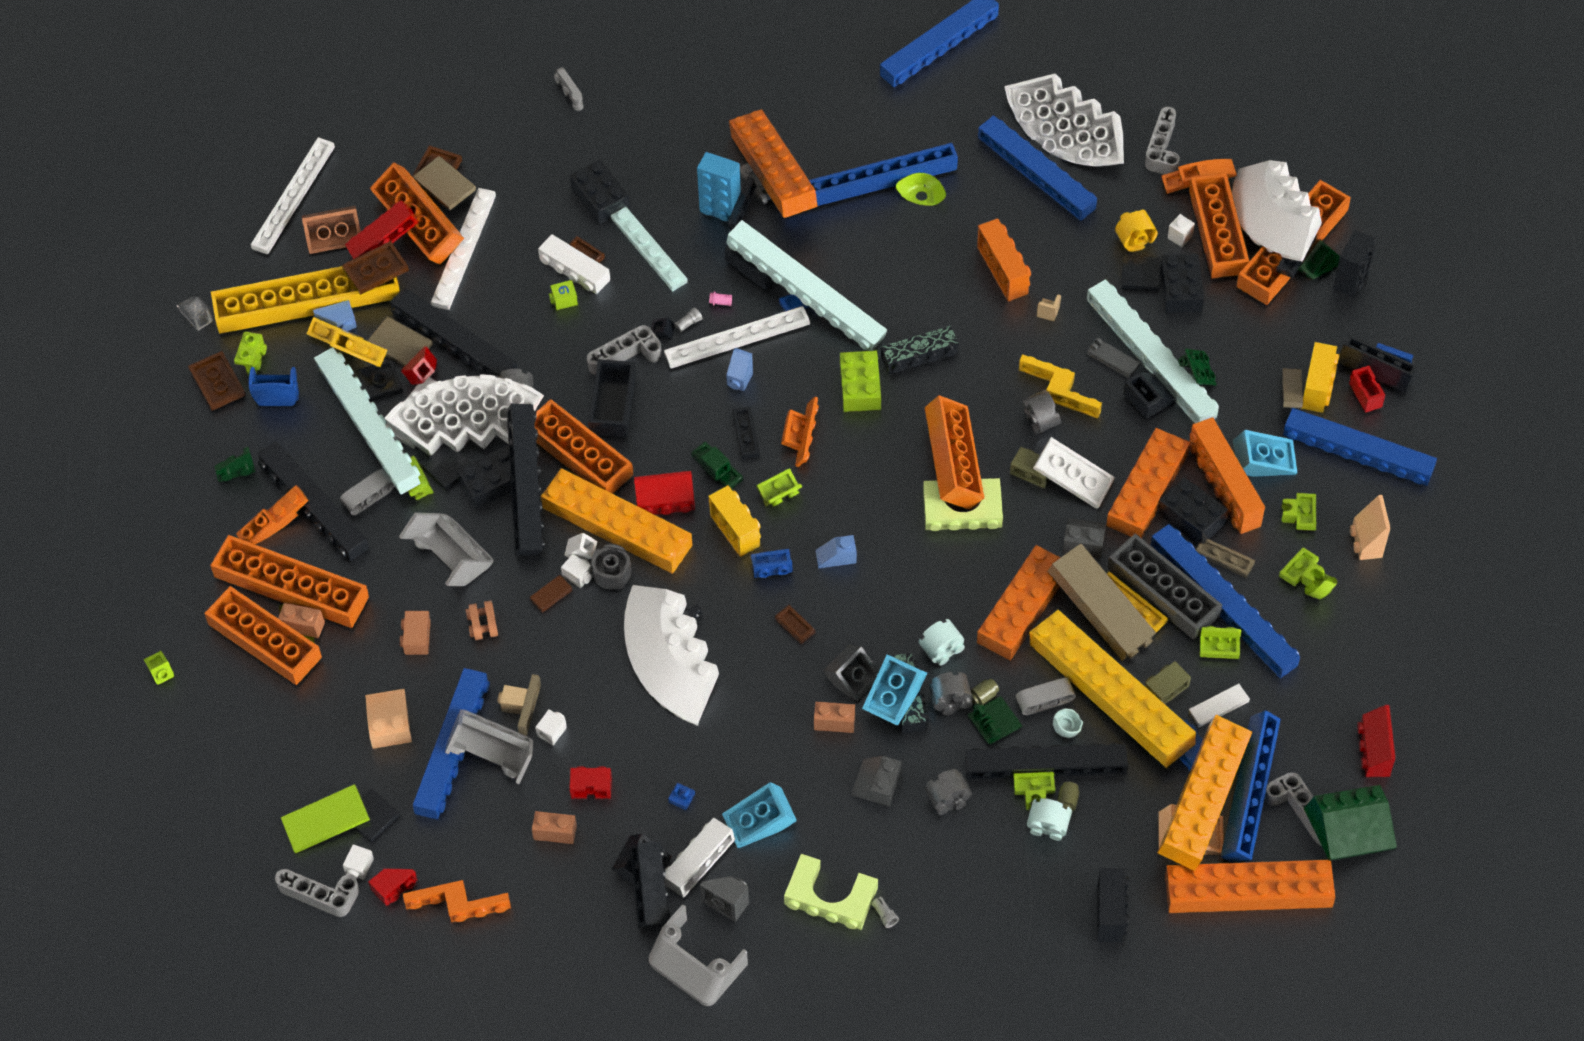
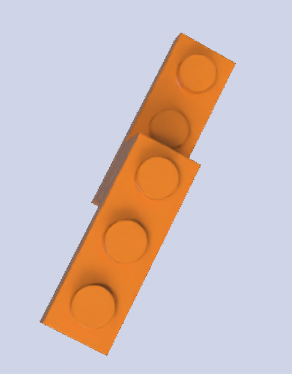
M463 880L403 893L406 909H418L428 904L436 905L446 900L451 922H462L467 918H480L489 913H502L507 909H511L508 893L468 902Z

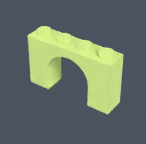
M1000 478L981 479L984 499L977 508L969 512H957L949 508L945 501L940 499L937 480L923 481L925 530L1002 528L1003 513Z
M801 854L785 892L784 904L790 909H800L806 911L811 916L818 915L824 917L829 922H839L845 924L850 929L857 928L862 930L878 889V879L858 873L853 889L847 898L836 903L825 902L818 898L813 891V886L820 871V860Z

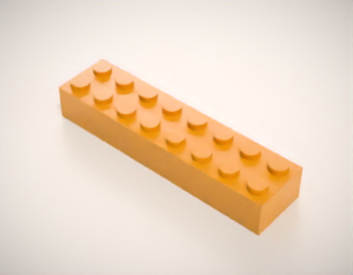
M562 468L541 495L543 509L612 544L623 547L626 551L671 574L674 573L692 547V533Z
M1218 715L1214 716L1196 755L1157 852L1158 854L1195 871L1203 859L1252 731Z

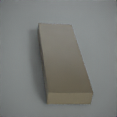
M1283 368V407L1302 408L1301 369Z
M1209 539L1204 544L1199 543L1195 549L1206 560L1247 578L1255 564L1254 559Z
M532 674L518 722V731L523 735L528 734L540 691L541 682L539 675Z

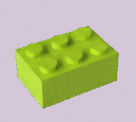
M877 351L840 353L843 411L881 410Z

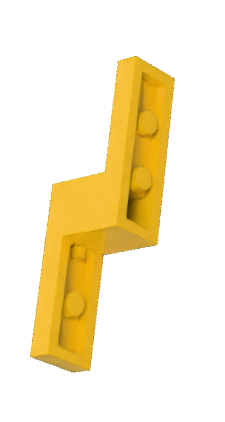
M313 317L307 331V335L378 367H381L387 352L385 348Z
M1022 354L1019 361V371L1050 381L1046 391L1049 392L1055 404L1095 418L1099 417L1102 402L1070 391L1074 383V372Z

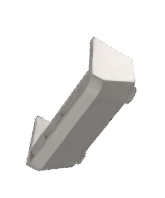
M415 512L399 535L401 539H413L415 545L422 550L431 549L452 570L450 577L445 583L447 586H466L486 571L494 562L493 558L452 517L446 514Z
M460 710L446 743L445 753L460 754L465 751L501 765L504 774L511 778L516 777V783L520 784L532 758L533 740L526 735L472 712Z
M682 904L662 927L649 954V964L655 971L704 1006H711L748 965L747 951L743 949L731 964L724 959L718 958L706 966L676 944L681 938L680 928L687 921L686 906Z

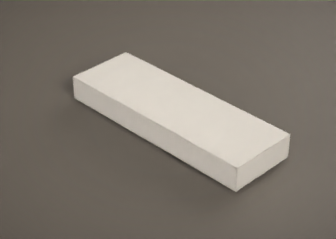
M1237 684L1190 708L1188 713L1198 728L1211 722L1215 715L1221 717L1248 703L1250 698L1240 684Z

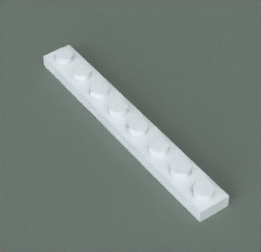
M317 138L251 243L252 249L269 254L335 148L333 142Z
M478 188L460 231V234L465 239L452 251L431 300L432 306L446 310L450 309L496 197L495 191Z
M802 306L664 350V355L671 369L809 325L810 320Z

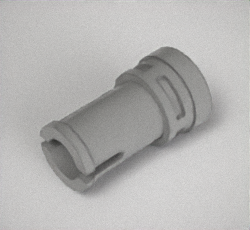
M694 307L687 312L686 316L675 322L674 325L681 333L703 318Z
M882 897L872 901L871 905L880 915V920L885 928H890L899 921V917L893 910H890Z

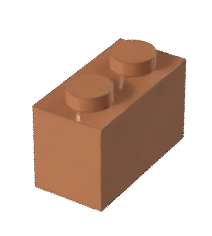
M288 603L283 604L278 619L301 635L319 638L325 624L321 610Z
M405 611V618L401 619V630H404V634L400 635V647H403L405 655H428L431 622L429 611Z
M815 702L814 730L854 733L855 704Z
M535 811L532 825L534 840L574 844L577 828L575 815Z

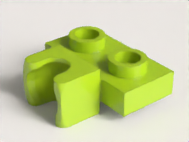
M1297 493L1296 499L1282 500L1281 509L1284 511L1281 521L1283 523H1295L1296 521V530H1316V494Z
M1302 548L1279 572V577L1293 586H1296L1302 580L1304 585L1314 589L1315 577L1323 579L1325 572L1324 568L1317 564L1319 557Z
M1054 772L1014 773L1013 775L1015 795H1025V808L1027 810L1031 808V802L1034 799L1040 802L1041 798L1046 799V794H1055Z

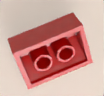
M691 471L634 477L638 507L654 515H668L674 512L695 510Z
M1384 705L1363 714L1361 722L1357 723L1358 734H1361L1362 738L1359 741V750L1363 752L1364 758H1361V768L1365 770L1366 777H1390L1395 762L1390 706Z

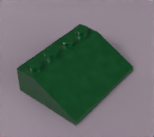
M1380 785L1317 795L1304 808L1329 861L1392 850L1397 847L1389 802Z

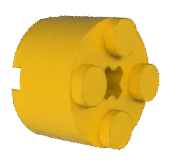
M1145 210L1123 213L1120 216L1121 220L1115 227V232L1120 241L1130 252L1146 248L1144 245L1148 242L1150 244L1153 243L1158 235L1153 222Z

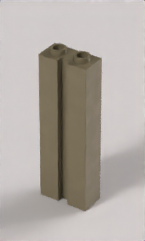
M1082 544L1076 546L1051 565L1048 570L1049 574L1122 661L1127 657L1133 658L1139 653L1138 648L1142 646L1146 648L1153 642L1152 638L1156 632Z

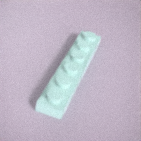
M627 207L611 215L612 221L672 292L688 283L686 276Z

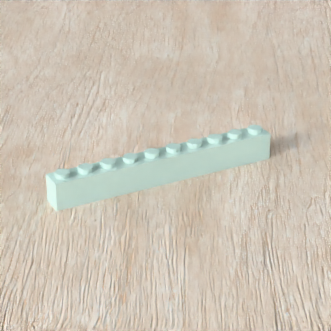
M743 220L728 234L726 243L730 249L737 251L746 261L752 262L761 272L768 274L775 283L781 284L790 294L797 296L804 305H809L819 316L826 318L833 327L839 328L848 338L859 343L861 348L873 351L884 339L887 332L886 328Z
M1105 279L1088 289L1087 301L1147 370L1153 373L1176 398V403L1194 423H1198L1211 417L1217 418L1219 408L1217 402L1207 395L1204 387L1196 384L1191 373H1188L1184 367L1179 365L1171 350L1161 343L1159 336L1154 335L1149 325L1139 318L1136 310L1131 309L1126 299L1117 293L1116 288Z
M334 347L314 357L320 372L400 495L421 484L418 478L420 472L415 465L411 466L410 463L412 461L407 452L403 454L401 451L403 447L400 441L394 440L393 437L395 435L390 427L386 428L385 425L387 423L382 414L378 415L376 413L378 409L375 403L369 402L370 397L365 389L361 390L360 387L362 385L357 376L353 378L352 375L354 373L349 364H344L346 361L342 353H337Z

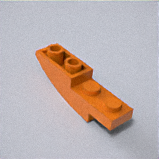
M1214 159L1179 166L1178 171L1161 175L1166 193L1169 194L1190 187V180L1193 177L1227 173L1229 179L1237 176L1232 159Z
M295 485L269 510H261L236 535L239 539L256 545L298 516L296 512L309 500L302 490Z

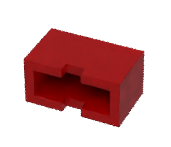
M1370 366L1353 370L1349 384L1364 412L1381 408L1385 393L1380 384L1376 382L1375 375Z
M578 766L571 768V799H587V795H595V799H611V768L604 766L596 768Z

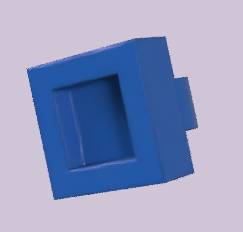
M677 783L668 798V803L687 810L695 796V790Z

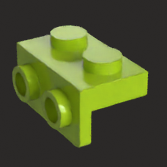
M244 332L237 350L234 363L244 365L248 376L251 367H254L256 372L260 370L262 355L266 354L267 346L264 344L262 334Z
M789 468L756 485V488L765 505L772 504L774 507L782 503V498L788 495L791 498L799 494L798 490L802 488V485H798Z
M1202 627L1200 633V657L1239 659L1241 629L1234 627Z

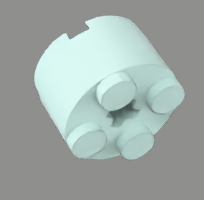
M945 619V623L938 621L930 626L923 633L925 636L923 640L919 639L918 641L931 661L939 665H944L949 660V657L960 653L965 648L963 636L949 619Z
M1041 798L1040 802H1037L1034 799L1027 820V826L1031 829L1030 833L1036 836H1042V833L1050 835L1051 839L1060 841L1066 835L1072 810L1069 807L1067 810L1062 808L1063 804L1058 801Z

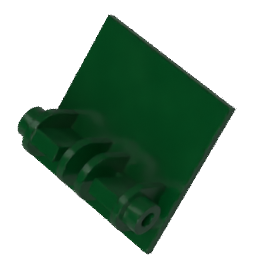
M1184 349L1186 354L1178 359L1179 365L1191 368L1196 384L1216 386V377L1211 370L1210 360L1205 351Z
M1001 696L985 705H980L979 703L974 705V711L968 714L989 745L1023 727Z

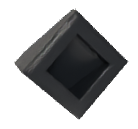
M669 317L653 320L651 330L657 338L672 339L675 325Z

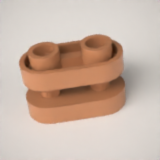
M492 600L484 601V608L477 609V604L474 603L469 604V608L465 609L467 620L472 621V625L469 626L470 637H475V640L483 639L482 633L490 632V637L498 636ZM486 615L488 624L480 625L479 616Z

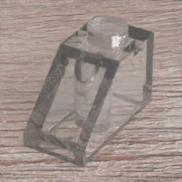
M190 296L176 306L198 331L213 321L210 308L199 297Z

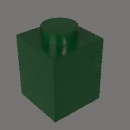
M714 446L702 454L701 467L717 481L730 471V460Z

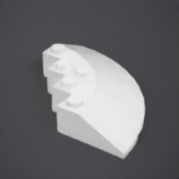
M1055 73L1004 86L1007 100L1017 122L1032 140L1042 145V148L1047 152L1068 162L1086 166H1112L1124 163L1121 118L1115 111L1102 114L1101 104L1097 100L1090 99L1082 102L1081 91L1075 86L1063 89L1061 78Z
M1268 160L1240 168L1232 187V196L1240 227L1250 236L1253 242L1259 246H1264L1267 248V251L1271 253L1274 251L1281 254V257L1302 262L1322 224L1319 207L1310 205L1308 192L1300 191L1297 177L1289 176L1287 162Z
M493 375L457 376L454 379L442 382L441 380L427 385L425 389L411 394V397L395 406L384 419L430 457L435 454L443 443L458 453L469 439L485 449L496 435L508 443L506 409L511 403L533 404L535 411L543 398V394L525 384L514 382L508 378H497Z
M633 585L627 600L624 618L625 644L632 667L646 691L662 707L668 709L682 720L697 726L719 675L717 665L704 661L708 647L706 641L694 638L698 627L695 618L683 614L687 605L684 595L667 589Z

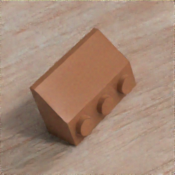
M356 205L302 216L309 254L345 248V244L361 232Z

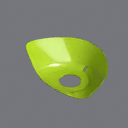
M911 174L896 184V189L902 197L919 205L933 206L939 204L946 197L945 189L940 181L930 174ZM918 192H925L927 199L920 201L916 198V194Z
M1325 573L1323 579L1315 577L1314 589L1305 586V594L1322 599L1336 586L1337 579Z

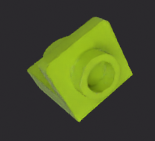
M162 651L143 659L157 685L174 677L169 662Z

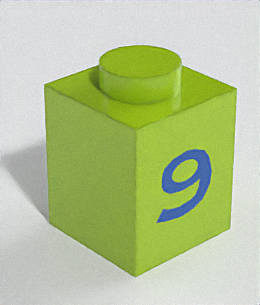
M572 280L550 285L551 293H549V299L551 304H555L556 310L578 305L577 294Z

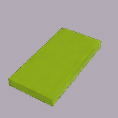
M355 784L281 817L295 853L370 820Z

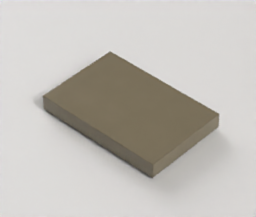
M440 156L413 176L425 191L449 211L476 190V186Z
M388 316L367 340L387 349L385 356L404 367L424 346L430 349L433 345L432 340Z

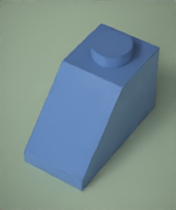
M349 300L313 310L315 318L343 330L350 331L357 328Z
M734 348L726 375L727 386L735 390L744 391L753 375L752 353Z
M854 535L835 537L816 549L818 568L855 564L857 551Z

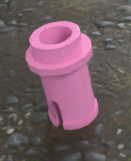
M716 291L710 293L709 304H713V306L715 304L731 306L732 294H719Z

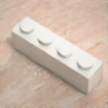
M553 234L538 248L539 258L542 263L550 265L558 273L568 276L570 280L579 283L587 291H592L597 295L610 281L608 268Z
M715 818L706 823L698 836L694 837L690 841L689 846L678 854L673 864L665 869V886L684 898L735 841L732 829Z

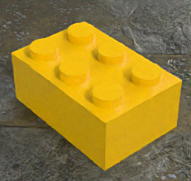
M1315 342L1301 409L1323 413L1324 407L1329 406L1339 354H1336L1337 346Z
M726 486L709 495L710 517L739 556L742 557L760 547V524L756 518H752L747 505L740 502L738 493L735 490L732 491L729 486Z

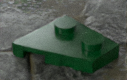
M1319 239L1308 252L1298 270L1310 280L1315 279L1338 267L1340 255Z
M245 447L243 449L244 453L238 457L232 455L214 466L219 482L229 481L232 478L247 476L256 472L249 447Z

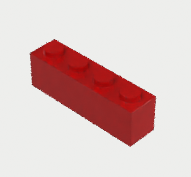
M401 200L384 214L380 215L370 225L366 226L364 230L352 237L345 246L352 258L355 259L390 241L394 243L417 225L419 221L410 206Z

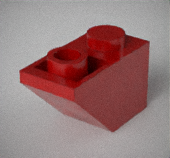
M424 346L401 372L412 385L423 384L435 372L437 359L428 347Z
M383 869L368 882L371 891L387 906L397 901L404 891L413 888L418 880L413 869Z

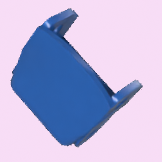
M251 367L249 390L254 401L259 406L295 405L296 401L299 400V387L295 367H292L290 375H256L255 368Z

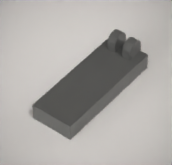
M1100 338L1094 340V343L1090 345L1087 352L1088 356L1127 378H1131L1140 366L1139 361L1107 344Z

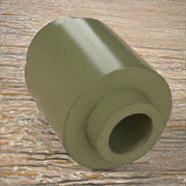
M991 678L985 679L970 689L972 703L984 705L995 697L999 691L996 682Z
M1064 782L1063 786L1060 787L1057 801L1063 804L1062 808L1067 810L1069 807L1072 811L1076 810L1080 793L1077 784Z

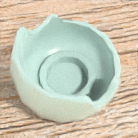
M1064 708L1055 714L1053 727L1055 732L1061 737L1072 738L1081 731L1083 721L1073 709Z

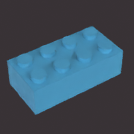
M705 152L697 167L700 212L717 217L722 221H729L741 193L740 164Z

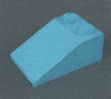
M1244 430L1233 440L1234 454L1247 476L1297 474L1292 439Z
M886 655L862 709L898 725L920 691L927 672L895 657Z
M771 782L722 813L727 826L733 831L735 844L738 848L778 833L797 821L782 788Z

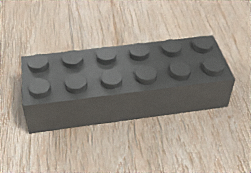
M1134 534L1109 557L1108 570L1193 640L1200 636L1202 627L1210 626L1220 617L1222 604L1137 534Z

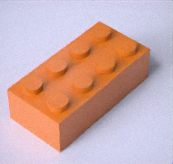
M998 218L978 225L977 248L1007 301L1009 302L1028 295L1031 271L1028 265L1025 266L1020 251L1017 252L1014 240L1009 238L1006 226L1001 224Z

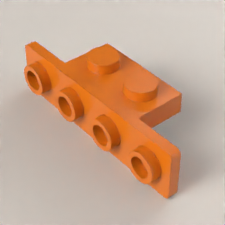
M815 396L807 403L805 415L791 409L787 412L781 444L798 451L795 462L796 467L806 463L810 455L808 449L813 440L811 433L815 427L816 421L814 418L819 409V405H817L818 397Z

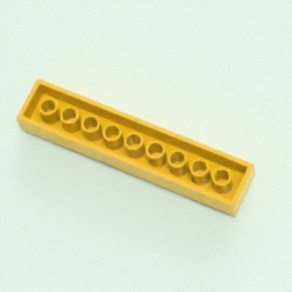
M340 266L212 291L211 297L219 334L313 316V310L347 300H349L351 308L390 301L400 292L397 277L360 295L344 272L343 267Z
M1057 610L1029 632L1030 646L1066 678H1069L1071 683L1163 766L1167 768L1195 745L1196 732L1062 612Z

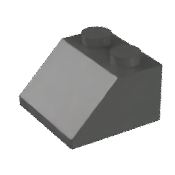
M1068 518L1063 553H1068L1079 544H1082L1092 557L1101 558L1106 523Z
M848 645L823 672L833 686L854 702H857L873 686L879 670L862 646Z
M886 756L863 759L851 795L890 806L902 772V761Z
M728 876L703 881L700 884L701 902L734 922L738 920L749 904L748 886L742 879Z

